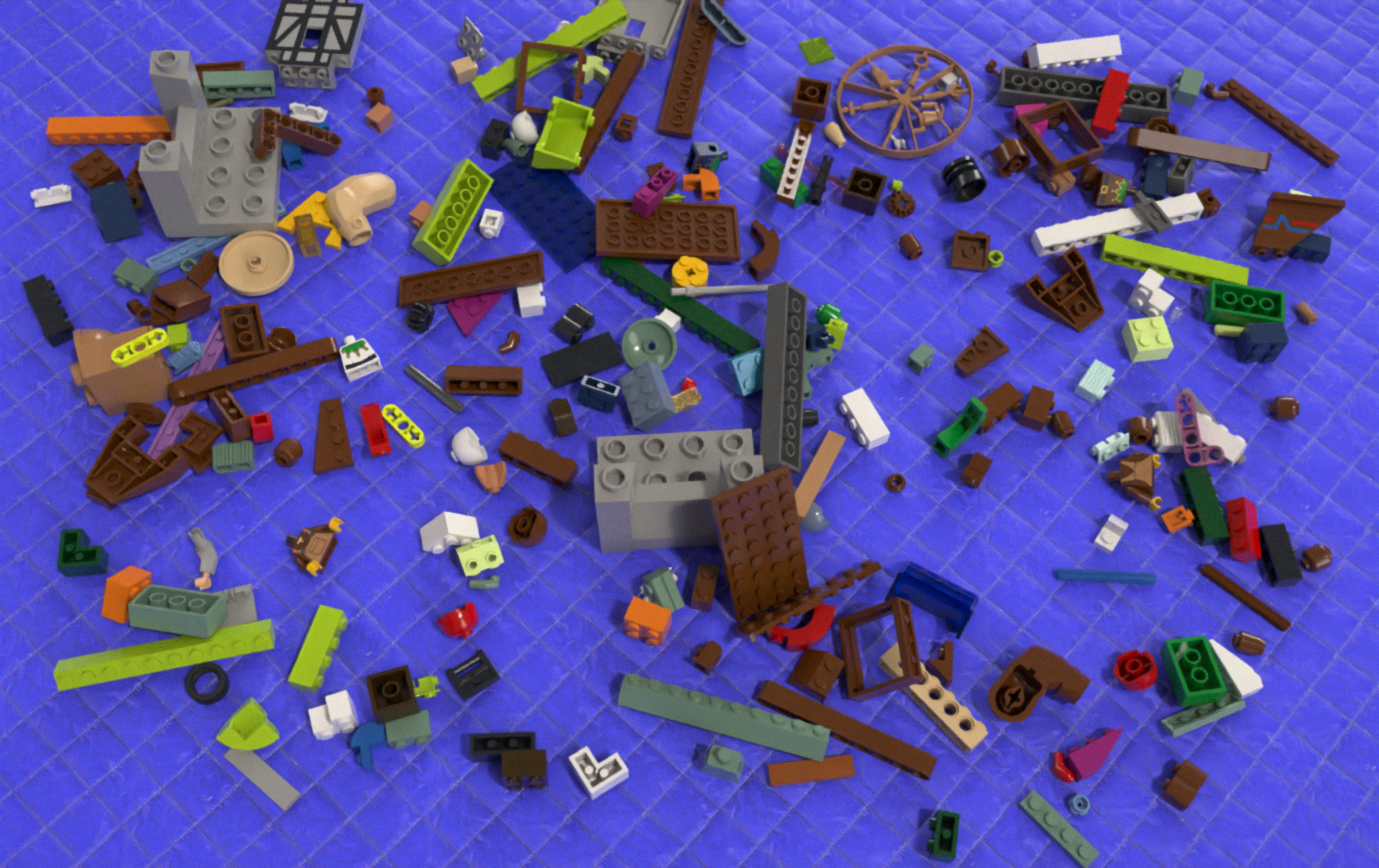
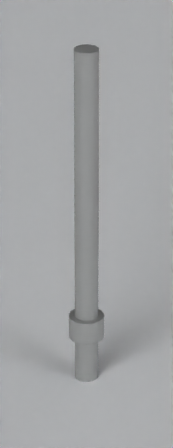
M775 284L714 287L684 286V288H671L670 294L671 296L684 295L685 297H693L700 294L767 292L768 286Z

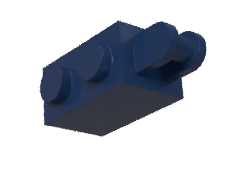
M807 321L806 350L813 352L818 348L824 349L828 344L834 343V336L826 332L824 325Z

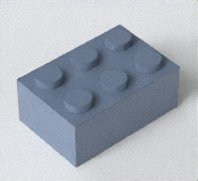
M647 360L619 378L634 427L649 432L677 414L661 366Z

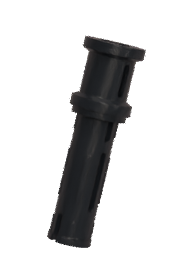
M829 155L823 156L816 181L811 184L812 190L806 199L809 204L814 206L822 204L821 198L823 193L826 192L825 183L834 161L832 156L828 160Z

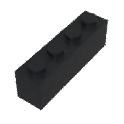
M42 274L23 282L22 284L53 348L73 340L72 331L75 328L70 320H66V317L69 315L64 306L60 307L62 300L58 293L54 294L53 290H56V287L52 280H47L45 275Z

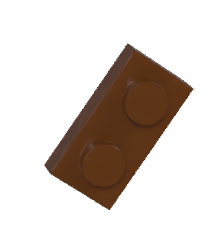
M209 249L206 250L185 278L202 289L218 269L219 258Z

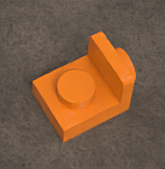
M1183 505L1161 515L1171 534L1187 526L1190 528L1194 526L1192 520L1195 518L1190 509L1185 510Z

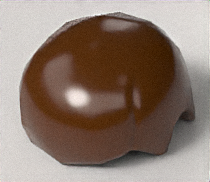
M275 327L267 337L269 350L273 353L296 346V334L288 328Z

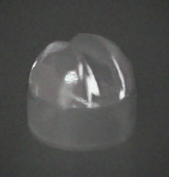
M1174 306L1168 318L1175 322L1181 321L1180 315L1184 316V311L1180 307Z

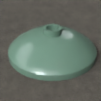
M643 318L634 322L626 330L622 340L623 356L633 369L649 360L661 366L663 371L675 359L678 348L677 338L672 328L664 321L656 318ZM651 343H654L655 348L653 350L649 349V345Z

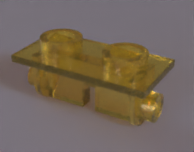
M695 386L671 396L677 413L700 404V400H702V395L697 393Z

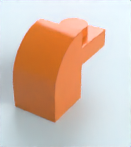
M699 168V174L683 175V191L700 190L701 201L719 200V182L717 176L712 171Z

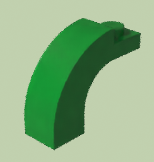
M974 396L968 401L957 420L947 429L936 435L931 447L943 459L947 458L967 442L987 418L985 414L988 409Z

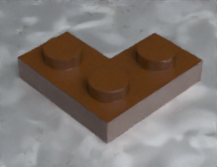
M192 410L179 423L181 429L192 434L182 445L183 450L199 459L224 433L223 427Z

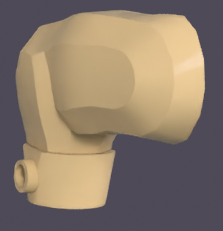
M372 172L350 176L327 192L326 205L330 217L351 246L361 245L372 237L373 231L366 216L375 211L388 208L395 203L396 185L389 176Z

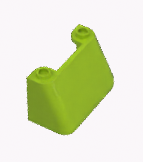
M554 96L541 138L534 151L531 167L574 170L575 167L579 168L582 158L579 157L588 127L593 126L595 117L592 114L594 109Z

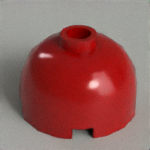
M473 601L465 604V606L443 616L436 622L446 636L451 638L461 636L464 639L473 634L472 629L478 624L479 614Z
M1137 650L1125 652L1117 658L1115 668L1113 666V672L1117 681L1130 691H1144L1150 688L1157 678L1158 669L1155 660L1147 651H1144V653Z

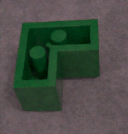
M82 528L61 530L57 568L65 577L107 574L109 554L101 545L89 546L90 537Z

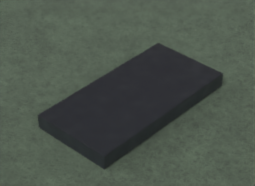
M609 331L540 357L555 390L582 380L585 375L592 376L624 364V360Z

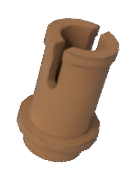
M1305 301L1295 307L1305 319V323L1311 325L1318 320V314L1314 313Z

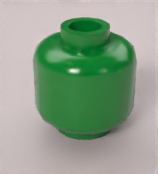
M828 302L824 305L821 304L815 313L816 322L825 325L829 324L831 318L843 320V317H841L842 311Z

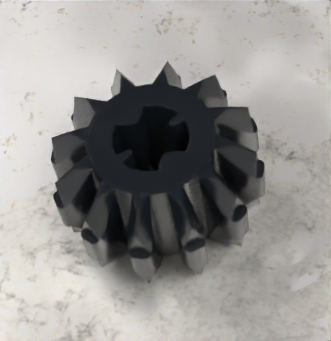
M424 301L413 303L407 314V327L418 333L427 331L429 326L432 325V320H434V307Z

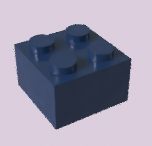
M1284 323L1247 324L1235 341L1234 346L1239 362L1254 363L1264 361L1269 363L1277 359L1289 340Z

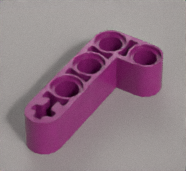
M1183 392L1178 394L1175 404L1186 462L1190 467H1208L1221 464L1225 459L1223 449L1219 446L1203 447L1193 397L1189 393ZM1184 398L1190 401L1187 403L1189 411H1185L1183 404H1181ZM1193 417L1194 422L1191 425L1186 426L1183 424L1184 418ZM1190 435L1196 436V443L1188 444L1186 442L1187 437ZM1212 451H1219L1221 457L1217 460H1212L1210 454ZM1193 454L1201 456L1198 463L1190 462V457Z

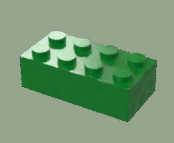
M1211 280L1204 292V322L1245 327L1247 324L1285 323V292Z

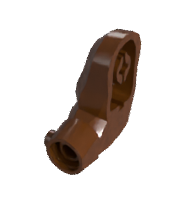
M1033 644L1005 667L999 678L989 689L988 701L992 713L998 719L1004 722H1022L1030 716L1037 701L1047 691L1055 692L1054 695L1075 705L1091 680L1062 656L1045 647Z

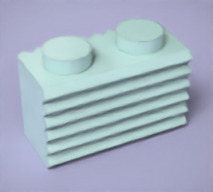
M1095 359L1074 393L1092 404L1097 399L1101 401L1106 393L1104 390L1105 386L1110 387L1115 379L1112 377L1115 370Z

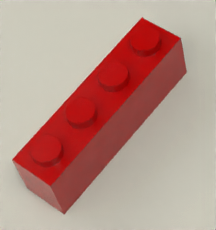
M1112 68L1109 69L1090 125V130L1095 136L1108 140L1109 136L1115 133L1117 128L1115 121L1119 119L1122 112L1119 108L1120 105L1123 106L1126 99L1124 92H1127L1130 86V81H1128L1130 74Z

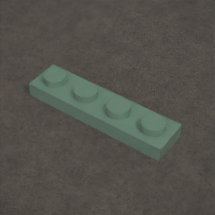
M1230 691L1224 695L1220 702L1196 705L1160 720L1161 727L1175 738L1246 708L1245 701L1233 691Z
M1034 789L1018 805L1081 868H1087L1100 854Z

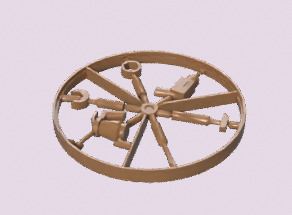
M919 45L888 46L861 57L844 74L837 92L838 117L849 137L866 150L891 158H917L935 153L947 147L966 128L973 107L972 85L962 67L944 53ZM896 53L920 54L914 58L916 70L912 74L905 94H901L894 88L902 86V81L900 79L890 81L886 72L880 70L879 67L873 66L871 60ZM927 56L949 65L912 91L920 75L919 71L925 70L929 66V58ZM922 60H923V61H925L926 63H925V64H919L917 61H922ZM867 63L872 67L871 75L878 89L847 82V80L858 68ZM954 70L962 78L967 88L963 89V86L954 84L950 86L949 92L939 91L922 94V96L919 95ZM843 89L885 99L883 101L865 103L857 107H853L852 100L849 103V108H841L840 105ZM962 94L969 95L967 115L960 127L950 130L949 126L943 121L944 107L942 103L940 104V111L937 102H921V109H934V111L922 112L911 103L921 101L922 99L923 101L939 99L947 95L952 100H960ZM888 104L900 105L890 124V131L881 147L859 137L849 127L842 114L850 111V115L854 116V110L861 109L864 111L888 107ZM905 107L915 150L886 149L891 134L896 129ZM909 109L917 115L920 128L913 129ZM942 123L947 129L949 137L935 145L918 149L915 134L926 132L925 127Z

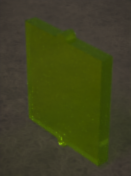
M824 36L814 39L810 38V40L799 43V47L809 65L835 59Z

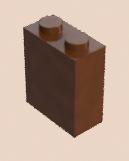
M182 278L151 289L149 306L178 323L209 311L212 295L187 279Z

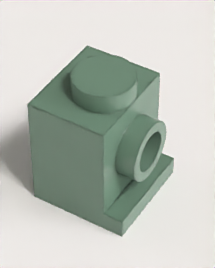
M921 343L908 356L906 366L918 376H921L924 367L928 368L933 362L934 349Z

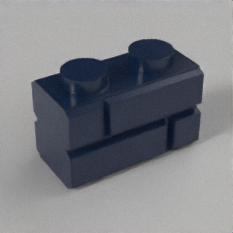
M585 375L579 387L577 401L582 402L586 406H593L604 412L613 413L619 399L621 387Z

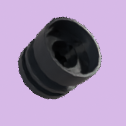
M963 156L951 161L941 174L953 199L958 203H965L977 198L987 187L984 175L979 171L974 158L970 156Z

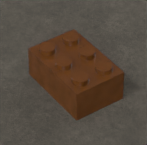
M258 302L219 307V320L230 365L270 354Z

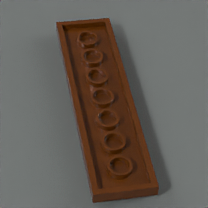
M542 250L399 277V305L401 309L412 307V304L416 301H424L431 304L545 282Z

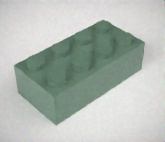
M148 584L128 604L130 626L199 638H209L228 617L226 595Z

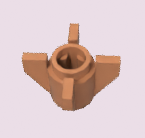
M505 461L474 467L475 474L483 485L484 491H489V494L501 492L500 489L504 488L507 476Z

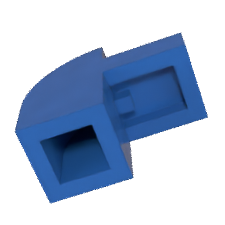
M376 721L359 727L351 740L353 752L358 753L359 766H363L366 772L374 771L372 750L389 746L385 723L378 725Z

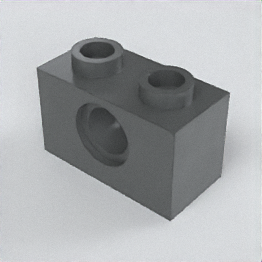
M1178 155L1167 177V193L1182 195L1187 192L1196 174V157Z

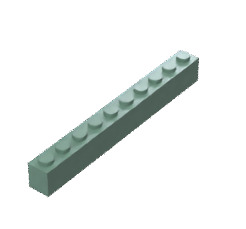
M626 673L623 679L617 705L823 762L831 730L821 725L809 724L799 719H791L781 714H773L759 708L748 707L738 702H730L720 697H712L698 691L687 690L677 685H669L655 679H648Z

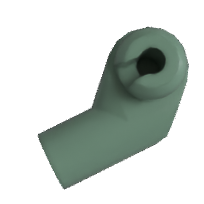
M491 575L489 580L471 579L469 586L470 589L476 590L497 589L500 586L499 582L501 579L497 575Z

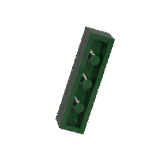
M1206 466L1183 468L1178 475V480L1187 508L1190 509L1195 518L1192 522L1200 547L1223 544L1229 537V529L1223 518V509L1219 506L1217 500V492L1212 485L1211 474Z

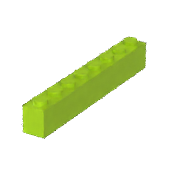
M1110 234L1106 235L1102 243L1099 261L1143 272L1150 268L1163 277L1208 287L1211 280L1246 286L1248 282L1249 268Z

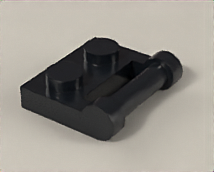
M482 649L476 651L474 656L453 669L450 667L445 671L464 702L500 680L499 674ZM481 661L483 663L463 677L457 678V675Z

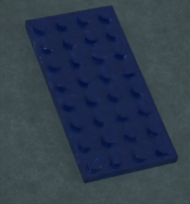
M535 146L528 150L525 156H519L489 174L488 176L494 180L489 192L563 272L567 274L596 255L595 204L561 169H537L531 167Z

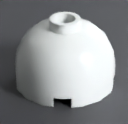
M527 110L514 117L511 124L513 130L510 132L513 139L523 140L527 146L537 144L541 137L536 133L538 130L530 115L527 114Z
M470 427L463 428L452 439L453 451L451 455L456 462L460 461L467 466H476L488 459L484 446H480L478 442L480 440Z

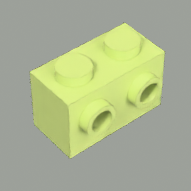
M494 535L456 548L465 576H475L480 574L482 570L494 569L501 563H504Z

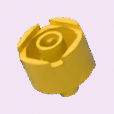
M682 256L672 268V285L676 288H684V286L707 287L708 268L706 262L698 258Z

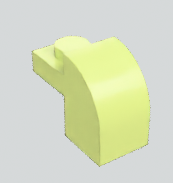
M587 56L586 65L583 64L582 71H585V80L581 83L586 85L595 78L606 87L610 81V71L603 67V59L597 56ZM578 61L572 65L574 78H576Z

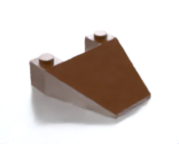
M1072 246L1051 261L1062 275L1059 279L1047 287L1038 274L1017 287L1015 291L1027 306L1080 333L1102 316L1105 311L1085 259L1077 248Z
M128 414L113 429L84 482L112 505H115L178 480L192 465L182 453L171 445L155 460L146 454L139 446L151 434L141 422Z

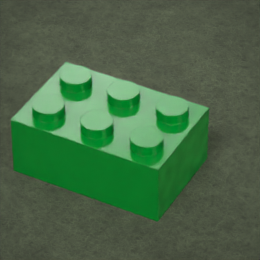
M1206 636L1166 640L1159 653L1180 708L1220 702L1226 694L1227 688Z

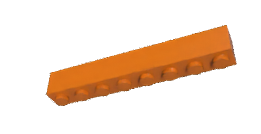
M165 116L49 117L46 135L52 145L148 144L156 139L166 142L171 141V131Z

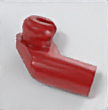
M1060 752L1053 753V773L1063 782H1073L1075 774L1064 765V754Z

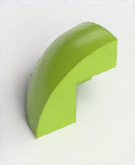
M251 696L227 720L218 732L216 739L234 749L256 750L272 744L280 736L276 726L268 720V714Z

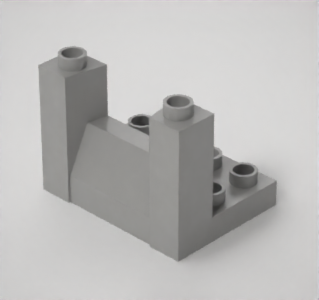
M168 49L151 51L149 75L171 131V141L166 142L156 139L150 141L145 146H141L138 172L165 236H239L250 231H269L277 234L283 139L276 137V149L266 160H259L253 154L254 121L265 108L282 113L281 108H209L190 51H173Z
M752 429L597 437L598 464H594V487L602 553L720 545L710 498L764 475L762 455L754 456Z

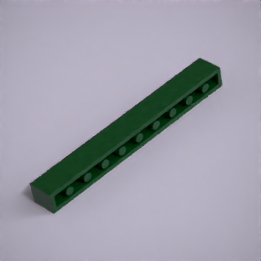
M605 256L600 261V272L604 277L612 279L618 286L624 287L634 296L642 298L648 305L659 309L661 313L665 309L670 310L681 318L680 324L687 327L690 332L701 336L707 343H712L718 347L721 352L734 357L760 347V340L694 298L685 297L684 295L671 296L670 289L676 288L675 286L629 257Z

